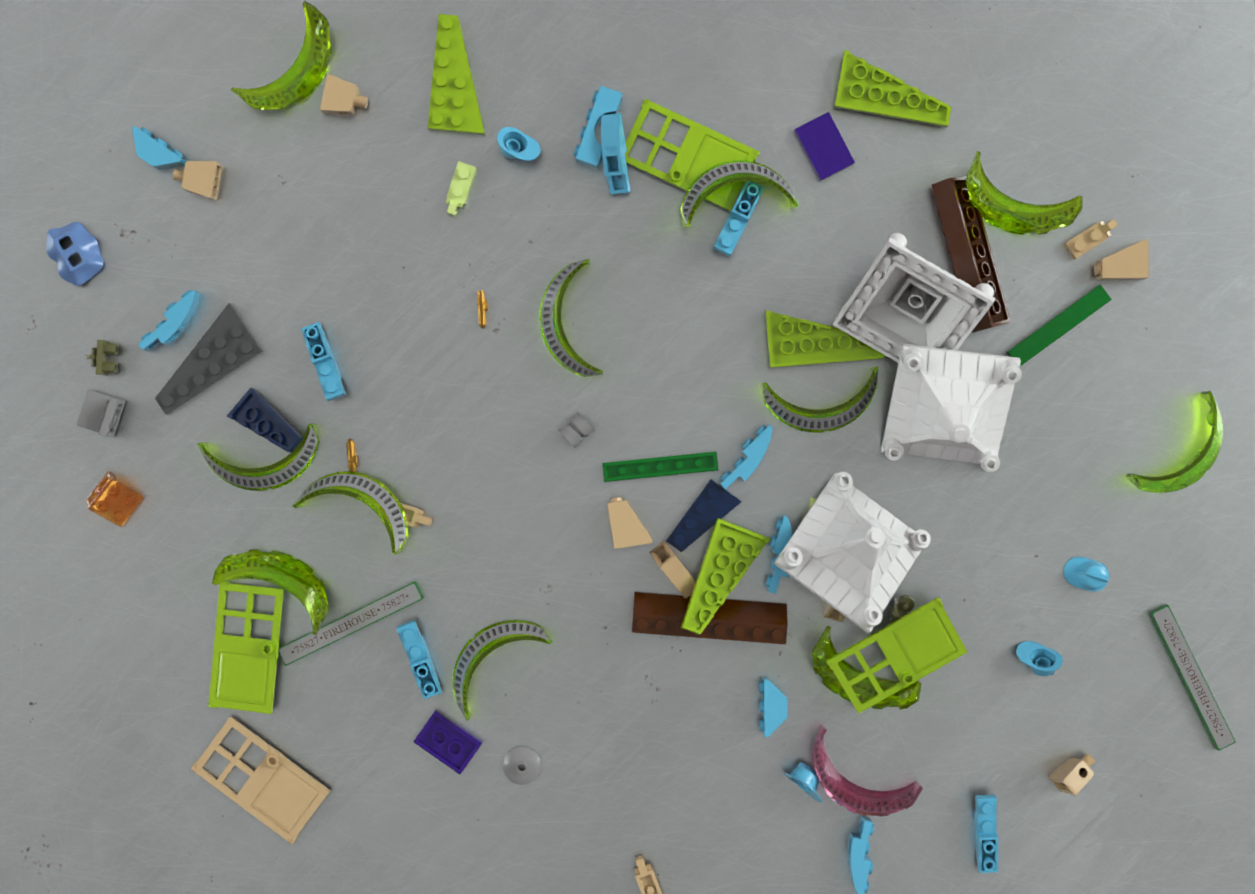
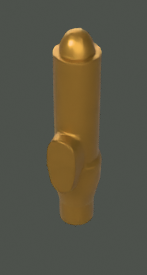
M480 290L477 291L478 320L480 327L484 328L488 306L487 300L484 297V291Z
M348 439L346 443L348 469L350 474L356 475L358 456L355 455L354 442L352 439Z

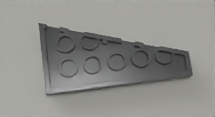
M228 303L156 396L155 400L165 414L168 415L262 352V349L231 303Z

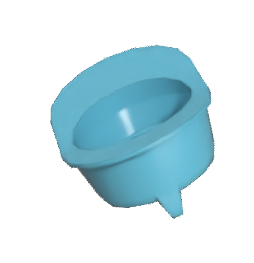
M505 127L498 132L497 142L505 157L513 160L531 161L539 156L541 149L538 142L514 127Z
M1084 557L1071 558L1064 566L1065 579L1075 587L1096 592L1102 590L1109 581L1108 569L1098 561Z
M1025 641L1020 643L1016 649V654L1020 661L1030 666L1034 674L1038 676L1054 675L1055 670L1062 666V656L1058 652L1039 643Z
M800 762L791 774H784L814 800L820 803L823 802L816 793L819 778L813 768Z

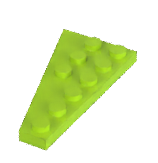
M439 14L428 130L485 135L459 18L457 15Z
M844 50L834 108L948 127L951 106L933 96L924 94L920 89L904 83L903 80L879 67L876 68L867 63L866 60Z
M765 310L770 368L885 358L884 354L839 328Z
M719 518L716 519L681 625L682 629L698 635L703 632L716 611L725 602L727 596L733 591L749 569V566L758 557L763 547L771 538Z

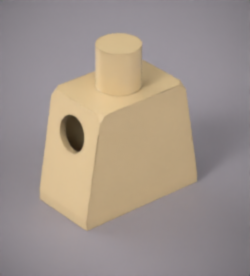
M327 74L320 111L326 115L353 116L356 107L367 108L368 97L359 95L360 89L357 85Z
M186 161L184 170L174 169L173 180L182 181V189L216 201L222 165L217 161Z
M1088 753L1081 759L1071 757L1051 773L1048 778L1060 792L1076 796L1094 776V772L1089 767L1095 763V760Z

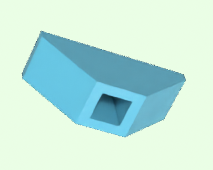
M133 126L132 132L138 157L158 170L185 165L186 161L182 159L184 156L176 149L171 151L166 148L168 145L160 138L155 140L150 137L152 133L144 127L139 129Z
M762 676V682H759V693H762V701H759V712H763V720H759V730L763 732L764 737H769L787 719V697L766 676Z

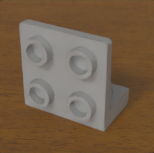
M87 390L77 426L98 432V435L104 437H114L126 401L94 390Z

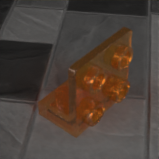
M107 471L85 502L90 511L122 527L143 499V495L117 481L115 474Z

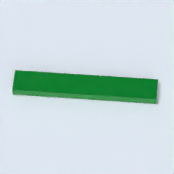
M1098 285L1006 353L1009 357L1020 358V366H1022L1112 299L1102 285Z
M717 451L602 463L604 482L718 471Z

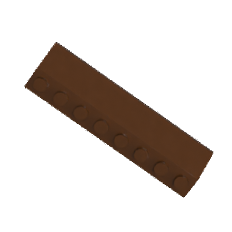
M968 176L950 177L932 184V194L936 200L937 212L941 218L943 234L946 236L948 252L952 258L956 277L974 288L978 284L986 283L994 290V303L972 330V333L1011 323L980 207L971 194Z
M634 593L632 633L786 644L788 626L786 603L726 599L703 632L698 635L681 628L691 596L685 599L682 595Z

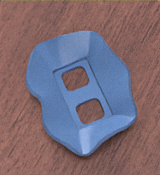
M73 222L61 228L49 229L47 231L46 252L52 260L58 263V274L62 279L73 285L80 286L102 269L103 260L97 240L88 233L81 223ZM69 236L73 245L63 250L59 241ZM79 253L82 262L73 267L69 257Z

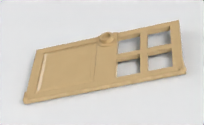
M232 716L229 717L199 760L191 766L193 772L201 776L291 845L331 791ZM232 727L247 738L235 756L220 745ZM252 742L267 753L255 771L239 760ZM214 751H217L230 761L218 779L203 769V766ZM235 765L250 776L238 794L222 783Z

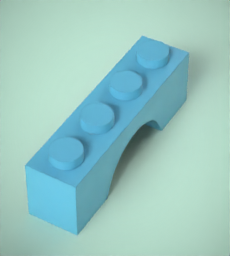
M600 86L599 91H595L592 100L595 102L593 109L589 108L586 117L589 120L587 127L583 126L580 138L583 139L574 151L577 163L595 169L599 168L602 159V146L595 137V130L602 119V115L618 113L623 93L604 86Z

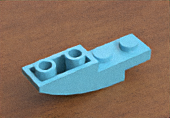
M621 113L602 115V157L605 177H608L610 194L628 193L631 190L625 158L627 148Z
M747 179L713 247L714 250L728 257L731 256L765 187Z
M189 290L181 296L182 299L180 301L170 304L166 308L167 311L163 313L167 321L163 320L156 326V330L145 334L141 338L142 341L138 343L140 348L150 351L160 342L165 345L173 342L193 317L201 294L198 291Z
M320 322L301 328L325 399L329 402L346 395L339 368Z
M771 425L760 427L756 431L757 436L753 440L749 438L742 445L744 449L741 452L746 458L743 459L741 457L734 464L736 468L732 472L727 471L720 477L722 481L719 484L724 489H727L738 477L746 481L758 467L771 439L773 429Z
M782 515L781 519H777L775 525L777 533L775 537L772 536L769 547L772 548L771 552L778 554L777 557L792 536L789 519ZM774 557L772 560L771 568H773L771 576H767L765 582L767 591L774 594L777 592L781 576L787 578L790 576L773 564L777 557Z
M412 620L397 626V632L409 658L411 670L423 699L442 693L432 658L416 621Z
M995 794L975 796L974 836L979 873L998 872L997 798Z
M863 815L858 834L850 832L848 843L849 871L857 894L868 892L869 882L867 879L873 870V863H871L869 856L865 854H868L870 849L868 840L869 835L873 834L874 824H872L870 817Z

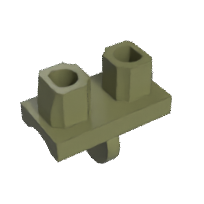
M97 340V348H91V355H85V359H91V367H96V375L108 376V374L117 373L118 364L117 362H109V354L118 355L119 345L106 340Z
M904 595L898 600L895 597L892 599L891 610L888 613L890 616L888 622L890 624L911 612L914 608V600L911 596Z

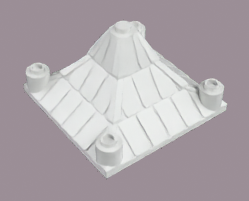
M893 233L888 237L878 257L847 303L842 306L833 322V326L896 362H899L902 344L958 350L994 303V290L986 283L978 284L974 288L925 260L923 257L911 252L906 248L907 239L900 233Z
M902 344L881 445V453H885L889 460H898L906 454L980 464L986 472L996 471L1000 466L998 452L1014 385L1022 377L1020 358Z
M835 472L773 564L865 632L869 633L874 626L882 621L883 610L921 550L930 545L931 537L925 530H912L860 490L856 489L853 486V479L850 474Z

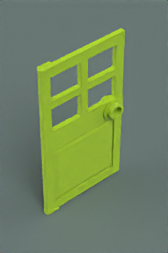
M645 98L641 111L626 140L627 152H625L627 164L689 192L693 185L709 171L729 163L745 162L753 164L760 151ZM649 110L667 117L658 137L640 130ZM672 120L689 127L680 148L663 140ZM637 136L655 143L646 163L628 156ZM660 146L677 154L668 174L651 167ZM734 173L721 177L707 186L698 197L731 212L748 173Z
M224 580L219 581L208 707L272 714L284 589L236 584ZM227 591L247 593L246 612L225 609ZM254 594L275 596L274 615L253 613ZM224 616L245 618L244 636L223 634ZM252 619L273 621L271 640L250 637Z
M939 597L831 658L826 659V664L835 673L858 714L968 652L944 610ZM877 641L886 659L869 668L860 650ZM855 654L864 671L847 680L838 662ZM891 665L899 682L882 690L873 674ZM868 677L878 694L861 703L851 686Z

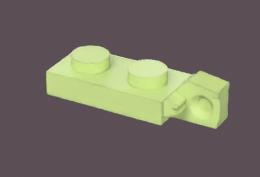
M458 161L446 197V203L449 204L447 210L449 215L456 216L458 207L463 208V205L466 204L477 167Z

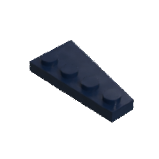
M250 388L227 415L230 419L235 420L242 426L254 431V433L290 453L303 440V437L254 388Z
M710 479L669 535L666 542L680 552L684 551L714 526L716 519H722L742 501Z

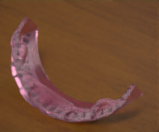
M822 724L820 725L813 744L814 768L822 787L840 806H845L847 810L859 815L879 817L888 816L889 814L907 809L915 803L923 789L916 781L896 790L874 791L857 786L847 780L835 768L828 756L824 743V735L827 729Z

